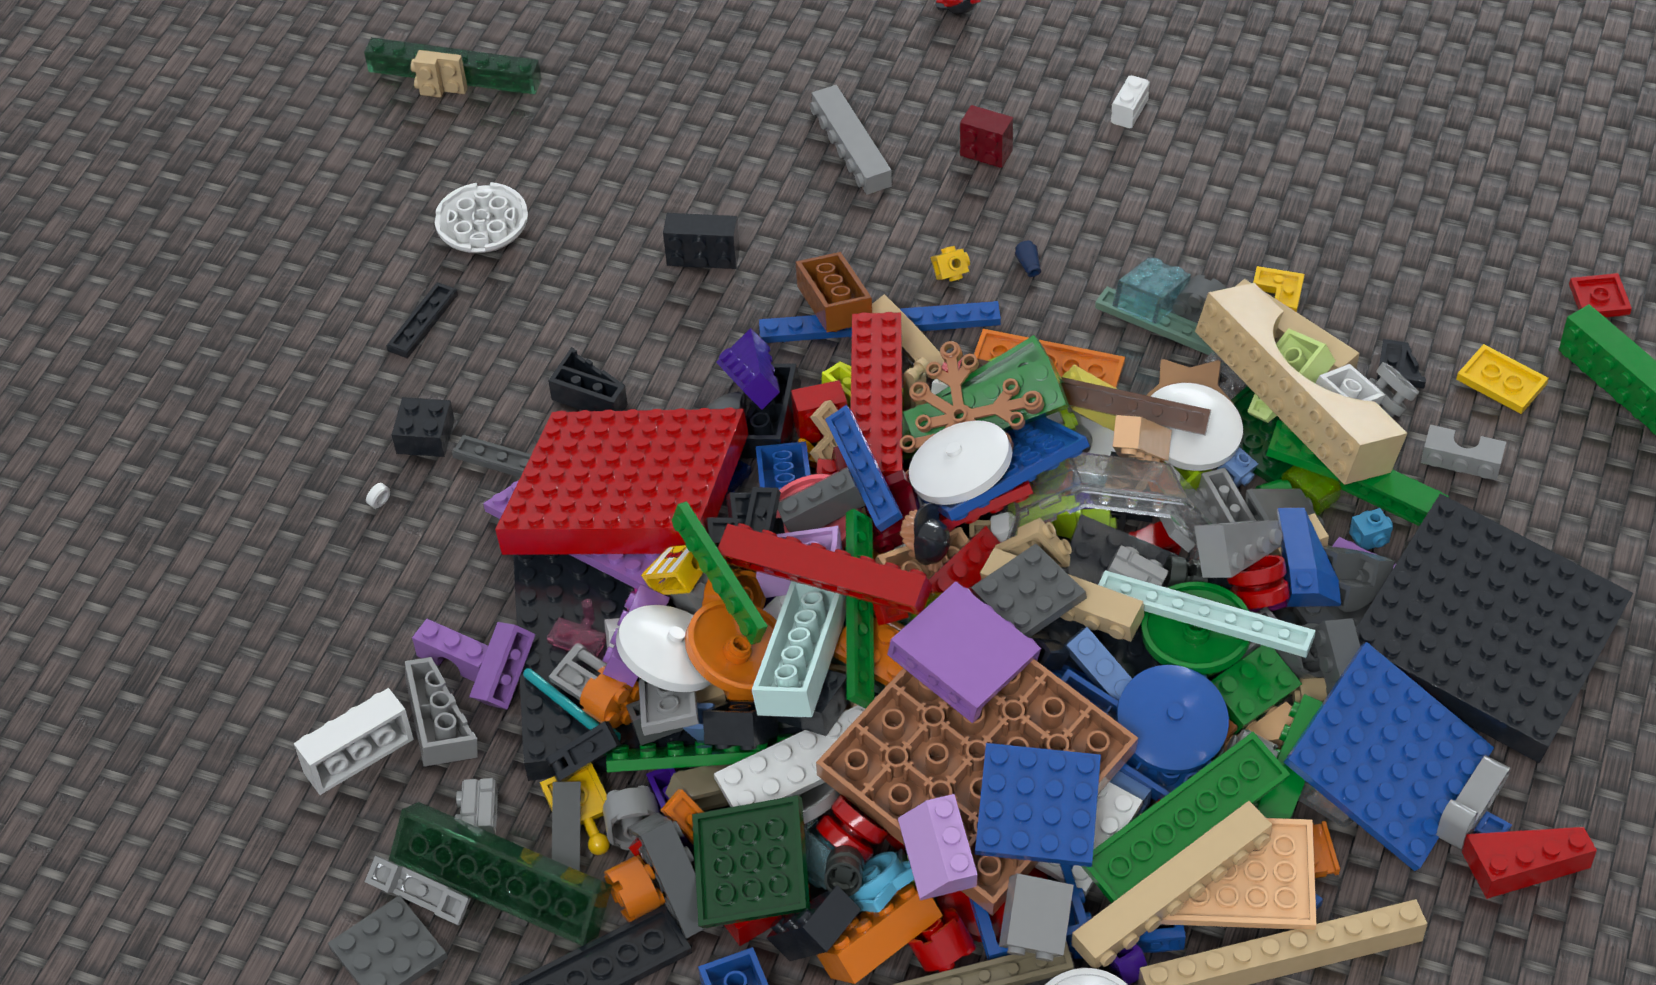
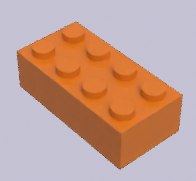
M907 884L895 893L880 912L864 911L856 916L831 948L825 953L818 954L817 957L831 979L856 984L943 915L933 898L920 900L916 885Z

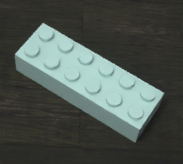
M791 581L752 687L757 715L813 716L846 618L845 595Z

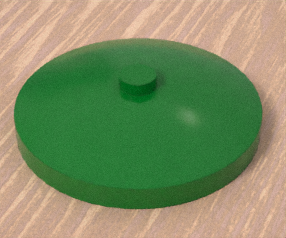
M1185 582L1168 587L1169 589L1249 611L1237 595L1219 585L1206 582ZM1144 611L1141 625L1142 639L1151 656L1162 665H1178L1192 669L1202 675L1212 674L1225 670L1237 663L1244 656L1251 643L1250 641Z

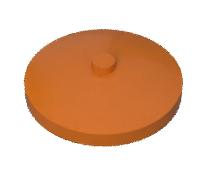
M717 600L702 606L692 617L685 633V647L688 657L696 670L716 687L738 695L753 696L752 687L777 620L765 610L755 606L768 627L761 642L751 645L746 636L741 633L739 625L733 616L728 613L723 600Z

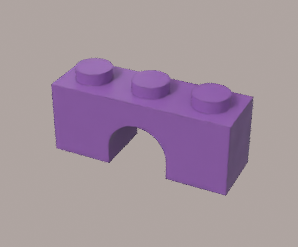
M429 619L424 621L412 637L418 657H432L434 663L438 666L444 658H447L458 667L462 677L475 682L488 645Z

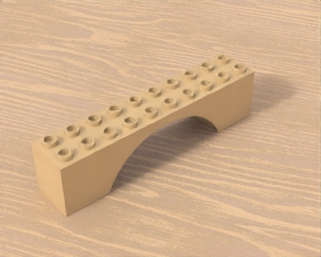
M1255 283L1208 292L1195 332L1344 485L1391 473L1407 435V432L1376 402L1358 400L1334 393L1315 384L1296 371L1279 352L1274 340L1284 311Z

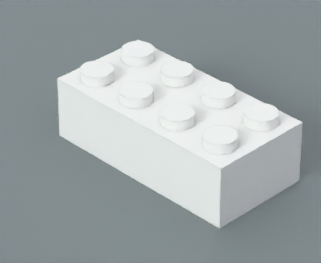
M387 688L380 693H376L362 704L352 707L338 718L328 721L314 732L304 735L294 743L305 776L319 795L414 739L405 708L392 691Z

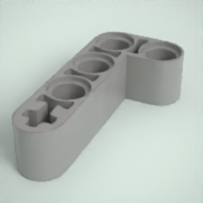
M1485 755L1455 801L1451 799L1445 807L1436 835L1462 850L1466 835L1473 834L1474 829L1504 786L1511 768Z

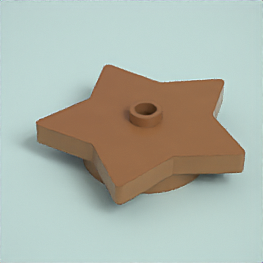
M1162 359L1159 384L1147 394V396H1151L1159 389L1172 384L1194 383L1212 388L1230 400L1219 387L1221 362L1219 360L1187 367Z

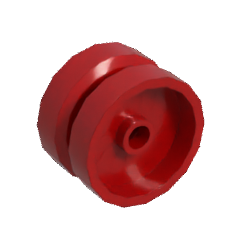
M1266 555L1232 578H1227L1228 583L1234 585L1229 591L1237 595L1248 609L1269 607L1286 601L1290 597L1288 582L1282 578L1287 572L1285 559L1277 555Z
M839 795L831 805L834 814L838 818L832 815H824L816 825V829L835 847L844 845L856 848L862 854L864 865H866L874 854L872 846L866 840L873 844H882L889 833L843 795Z

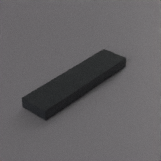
M436 282L386 345L387 351L408 359L458 296L457 289Z

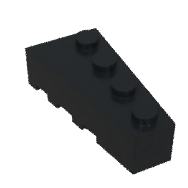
M772 364L775 369L773 375L777 378L780 392L762 410L753 401L751 402V409L747 416H745L748 437L740 458H757L756 446L789 443L794 421L791 390L801 388V380L796 364Z

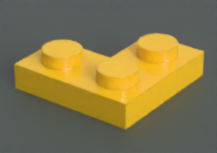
M1257 266L1253 283L1264 292L1275 293V299L1297 312L1305 274Z

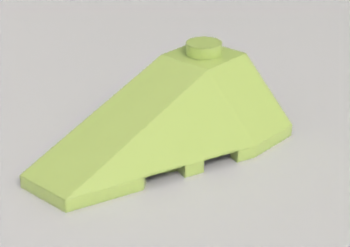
M1289 328L1276 343L1284 359L1296 371L1316 383L1319 375L1327 373L1336 362L1326 344ZM1254 394L1248 409L1249 415L1264 422H1270L1277 415Z

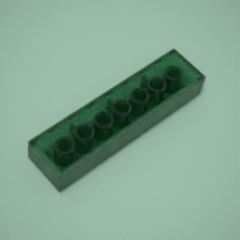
M420 802L402 809L389 861L581 946L598 937L612 885Z

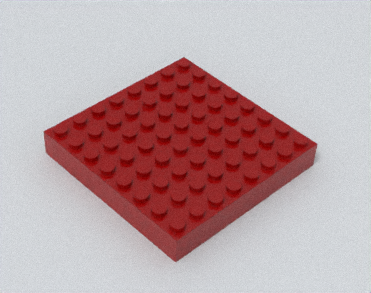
M729 407L724 409L701 408L697 410L679 408L676 410L653 409L638 411L631 409L627 411L582 410L579 412H552L495 528L502 555L662 554L669 547L686 545L680 533L674 529L671 521L678 504L687 501L703 527L706 518H717L748 437L744 409Z

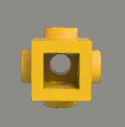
M955 246L941 249L942 254L931 257L937 280L949 278L951 282L962 279V274L969 272L970 259L963 249H955Z

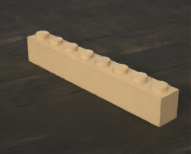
M1250 801L1246 802L1072 933V946L1092 968L1097 969L1101 965L1104 967L1108 966L1115 960L1117 953L1124 948L1126 950L1132 948L1142 934L1146 931L1150 933L1157 929L1163 918L1169 914L1173 916L1178 913L1184 906L1183 903L1188 899L1199 897L1205 891L1208 884L1212 881L1215 883L1220 881L1227 874L1229 868L1233 865L1239 866L1244 863L1249 857V853L1254 849L1260 850L1265 847L1271 840L1272 824Z

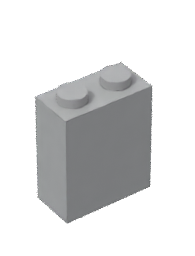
M1018 873L1010 876L999 947L1008 948L1007 953L1025 956V952L1036 954V959L1043 961H1053V958L1063 956L1074 885Z

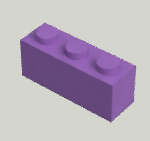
M497 622L469 697L489 706L508 709L536 634L517 625Z

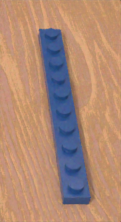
M998 301L900 309L920 331L1001 325ZM816 315L759 319L760 338L765 343L852 337V327L841 329L838 332H826Z

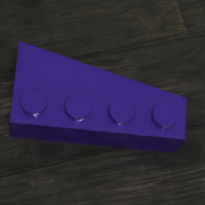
M750 328L731 348L725 349L720 354L719 360L716 363L762 410L780 391L777 378L773 375L775 369L771 365L773 360L769 354L771 351L770 347Z

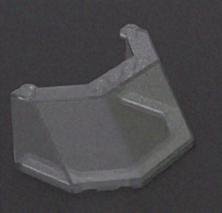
M1082 452L1081 455L1075 458L1065 459L1053 470H1045L1038 474L1037 478L1030 482L1033 494L1029 495L1025 501L1019 503L1012 502L1005 505L1000 511V514L1008 512L1009 532L1006 540L1016 536L1019 527L1038 518H1041L1044 523L1057 520V515L1067 511L1071 514L1085 507L1171 518L1180 528L1183 527L1188 532V537L1196 544L1189 560H1200L1194 526L1218 524L1209 504L1171 464Z

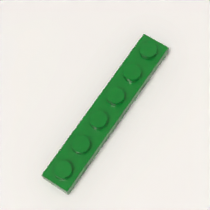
M688 502L678 504L671 520L674 529L680 533L687 549L692 552L698 561L701 571L707 575L714 591L723 600L728 613L733 616L739 625L741 633L746 636L751 645L761 642L768 625Z

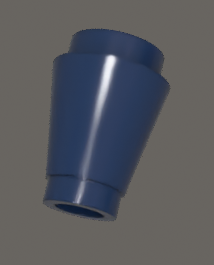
M1032 241L1019 243L1015 247L1016 258L1029 277L1039 275L1041 269L1037 246Z

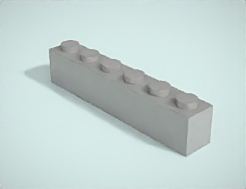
M833 85L812 92L811 112L819 118V124L823 130L827 131L831 144L834 143L836 145L838 155L846 161L848 171L850 173L853 172L858 187H862L866 195L892 187L890 167L838 86Z

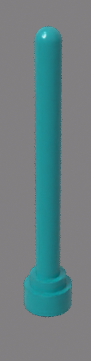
M532 669L524 670L523 676L589 730L599 725L596 720L586 714ZM613 728L617 738L620 741L621 734Z

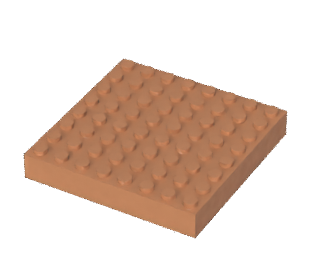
M1035 659L983 706L980 717L974 723H971L903 668L816 762L817 776L904 846L898 818L927 800L955 794L977 871V887L961 891L993 916L1006 901L1009 877L1017 873L1028 875L1039 862L975 855L986 743L1100 754L1099 794L1136 752L1138 737Z

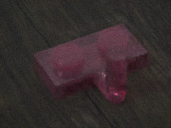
M584 599L581 603L584 615L582 622L577 624L559 617L548 634L547 641L551 645L568 651L576 643H580L586 647V651L598 657L607 642L606 634L590 628L595 621L593 604L590 599Z

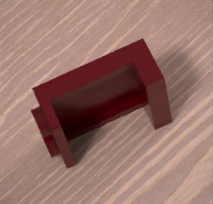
M903 470L884 477L903 518L882 532L875 526L872 519L873 549L879 554L890 552L895 547L904 544L902 542L903 538L900 536L902 520L905 519L906 515H909L910 511H918L920 508L918 496L910 482L909 475ZM865 505L867 516L872 518Z

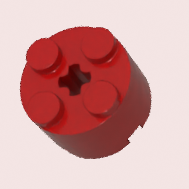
M953 908L941 910L943 916L908 943L925 971L938 970L939 972L951 970L955 966V961L962 956L971 954L976 949L971 934L957 911Z

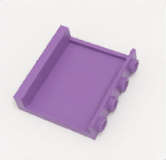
M954 582L891 639L887 655L971 723H974L980 717L984 705L1033 659L1038 660L1041 648L1033 639L1026 637L1017 630L1010 621H1006L998 615L991 606L984 604L975 597L968 588Z

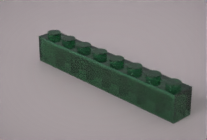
M372 37L364 51L368 72L415 78L416 72L411 71V61L415 59L419 50L461 55L466 83L470 86L536 94L542 80L539 60Z

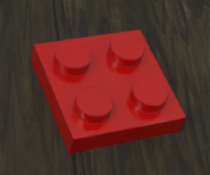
M1618 273L1570 279L1569 286L1578 310L1590 304L1604 317L1630 315L1632 307Z

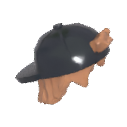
M927 503L920 507L918 511H910L909 515L905 516V519L902 520L900 536L903 538L902 542L911 550L908 555L916 559L920 564L927 565L929 572L936 573L941 568V560L949 550L950 534L948 527L939 519L936 504Z

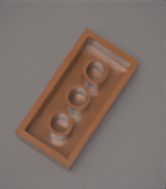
M841 252L796 261L797 287L826 332H838L841 329L852 327V314L872 313V297Z

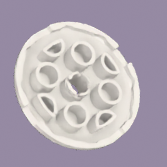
M490 182V186H477V183H473L454 190L440 202L436 209L435 228L440 238L456 250L468 253L492 252L507 246L522 233L528 217L527 206L522 196L506 185Z

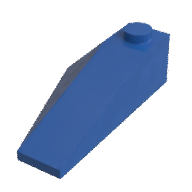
M1278 508L1279 529L1282 532L1281 553L1285 559L1287 571L1284 579L1288 582L1290 597L1286 600L1287 607L1341 606L1339 579L1305 508Z

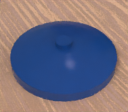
M1155 666L1137 674L1124 688L1116 709V721L1138 737L1136 752L1132 756L1146 767L1158 772L1183 774L1202 768L1218 754L1228 733V710L1219 690L1205 676L1183 666Z

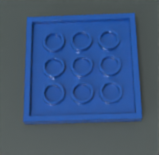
M986 743L975 855L1092 867L1101 755Z

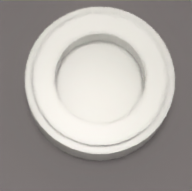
M383 483L373 486L366 497L367 504L375 509L380 508L388 500L390 488Z

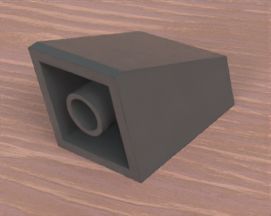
M1249 489L1246 491L1245 503L1256 521L1278 520V508H1305L1308 515L1315 513L1310 498H1306L1301 489ZM1317 516L1323 528L1325 529L1323 519L1320 516Z

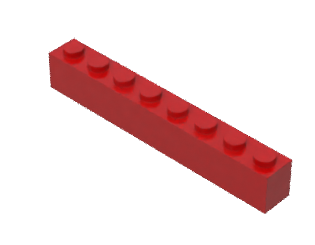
M741 523L737 526L727 524L718 546V550L727 564L919 615L924 610L933 587L926 574L920 570L911 569L910 572L901 570V567L890 562L882 565L867 556L856 558L844 550L836 549L835 552L829 551L818 543L803 544L797 538L787 536L786 539L780 538L768 530L757 532L750 526Z

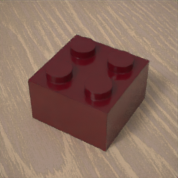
M971 105L960 122V156L1002 168L1013 151V117Z

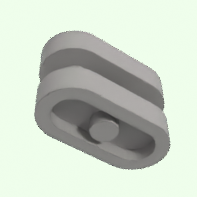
M1382 362L1376 370L1381 376L1379 380L1370 378L1369 381L1385 394L1381 402L1383 405L1382 409L1391 417L1395 415L1400 417L1407 409L1402 401L1405 398L1413 401L1419 394V391L1396 369ZM1387 384L1397 391L1395 395L1386 388Z

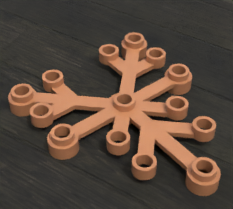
M954 341L944 343L940 349V354L947 363L948 373L942 369L938 362H931L926 367V372L931 379H938L951 388L953 405L933 394L925 382H916L909 390V394L916 404L928 403L945 414L931 418L927 415L918 416L915 424L918 430L923 433L933 428L942 426L947 428L958 423L977 421L975 419L996 415L1008 422L1012 429L1019 430L1025 425V419L1020 412L1011 411L1025 409L1030 414H1037L1044 408V400L1037 391H1029L1022 398L1010 400L1020 391L1018 382L1012 378L1004 381L1003 391L993 404L973 409L964 405L961 385L969 374L978 368L979 362L974 354H966L962 358V350L958 343ZM954 348L951 353H946L948 349ZM962 358V367L959 369L958 362ZM969 360H974L972 365H966ZM933 368H939L936 373H931ZM1009 385H1015L1013 390H1007ZM923 388L921 393H915L918 389ZM1030 398H1036L1033 403H1028ZM964 413L962 418H956L958 414ZM1015 418H1021L1019 423H1012ZM922 421H928L926 426H920ZM1005 432L1013 449V441L1010 435ZM935 434L918 438L906 435L901 438L900 446L904 452L912 453ZM912 441L910 447H904L906 442Z

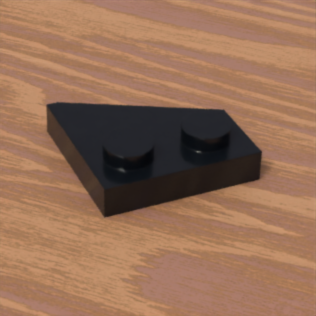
M1383 339L1379 366L1382 362L1387 363L1414 387L1424 389L1426 378L1421 376L1418 370L1419 364L1416 358L1413 357L1408 342ZM1377 374V381L1381 377L1379 374Z

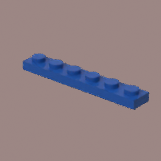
M845 405L825 420L875 526L882 532L902 519L903 516L852 410Z

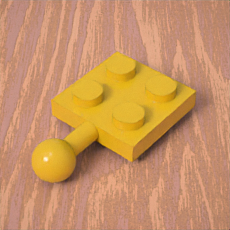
M591 764L565 782H581V825H584L589 835L588 848L590 852L595 855H602L609 850L610 842L605 834L599 832L594 820L603 816V805L607 800V794ZM555 777L540 782V787L551 811L553 782H557Z

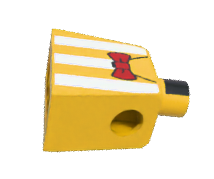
M684 545L667 548L641 576L652 590L663 595L690 593L703 572L692 552Z

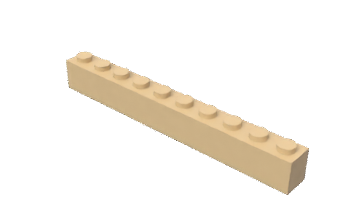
M1415 899L1318 923L1315 930L1294 929L1141 967L1138 985H1249L1421 942L1425 935L1427 922Z

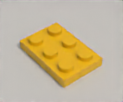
M1485 344L1480 347L1458 372L1456 378L1461 383L1520 414L1525 411L1544 389L1549 379Z

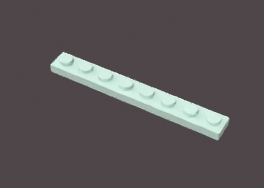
M1106 570L1098 584L1143 601L1144 611L1305 658L1315 638V630Z

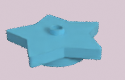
M903 849L897 852H884L873 856L864 865L862 884L854 895L849 896L861 908L860 911L880 912L898 890L914 880L910 863L907 861V856Z

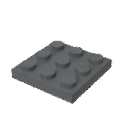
M1034 544L971 587L975 597L984 604L991 606L998 615L1006 621H1010L1017 630L1029 638L1087 599L1086 591L1037 544Z
M400 895L328 942L330 950L358 985H409L448 958L445 950Z

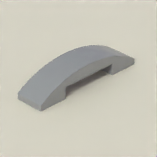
M379 856L374 857L365 879L366 883L387 893L400 895L402 898L434 912L435 915L456 925L461 924L471 900L468 896L433 878Z

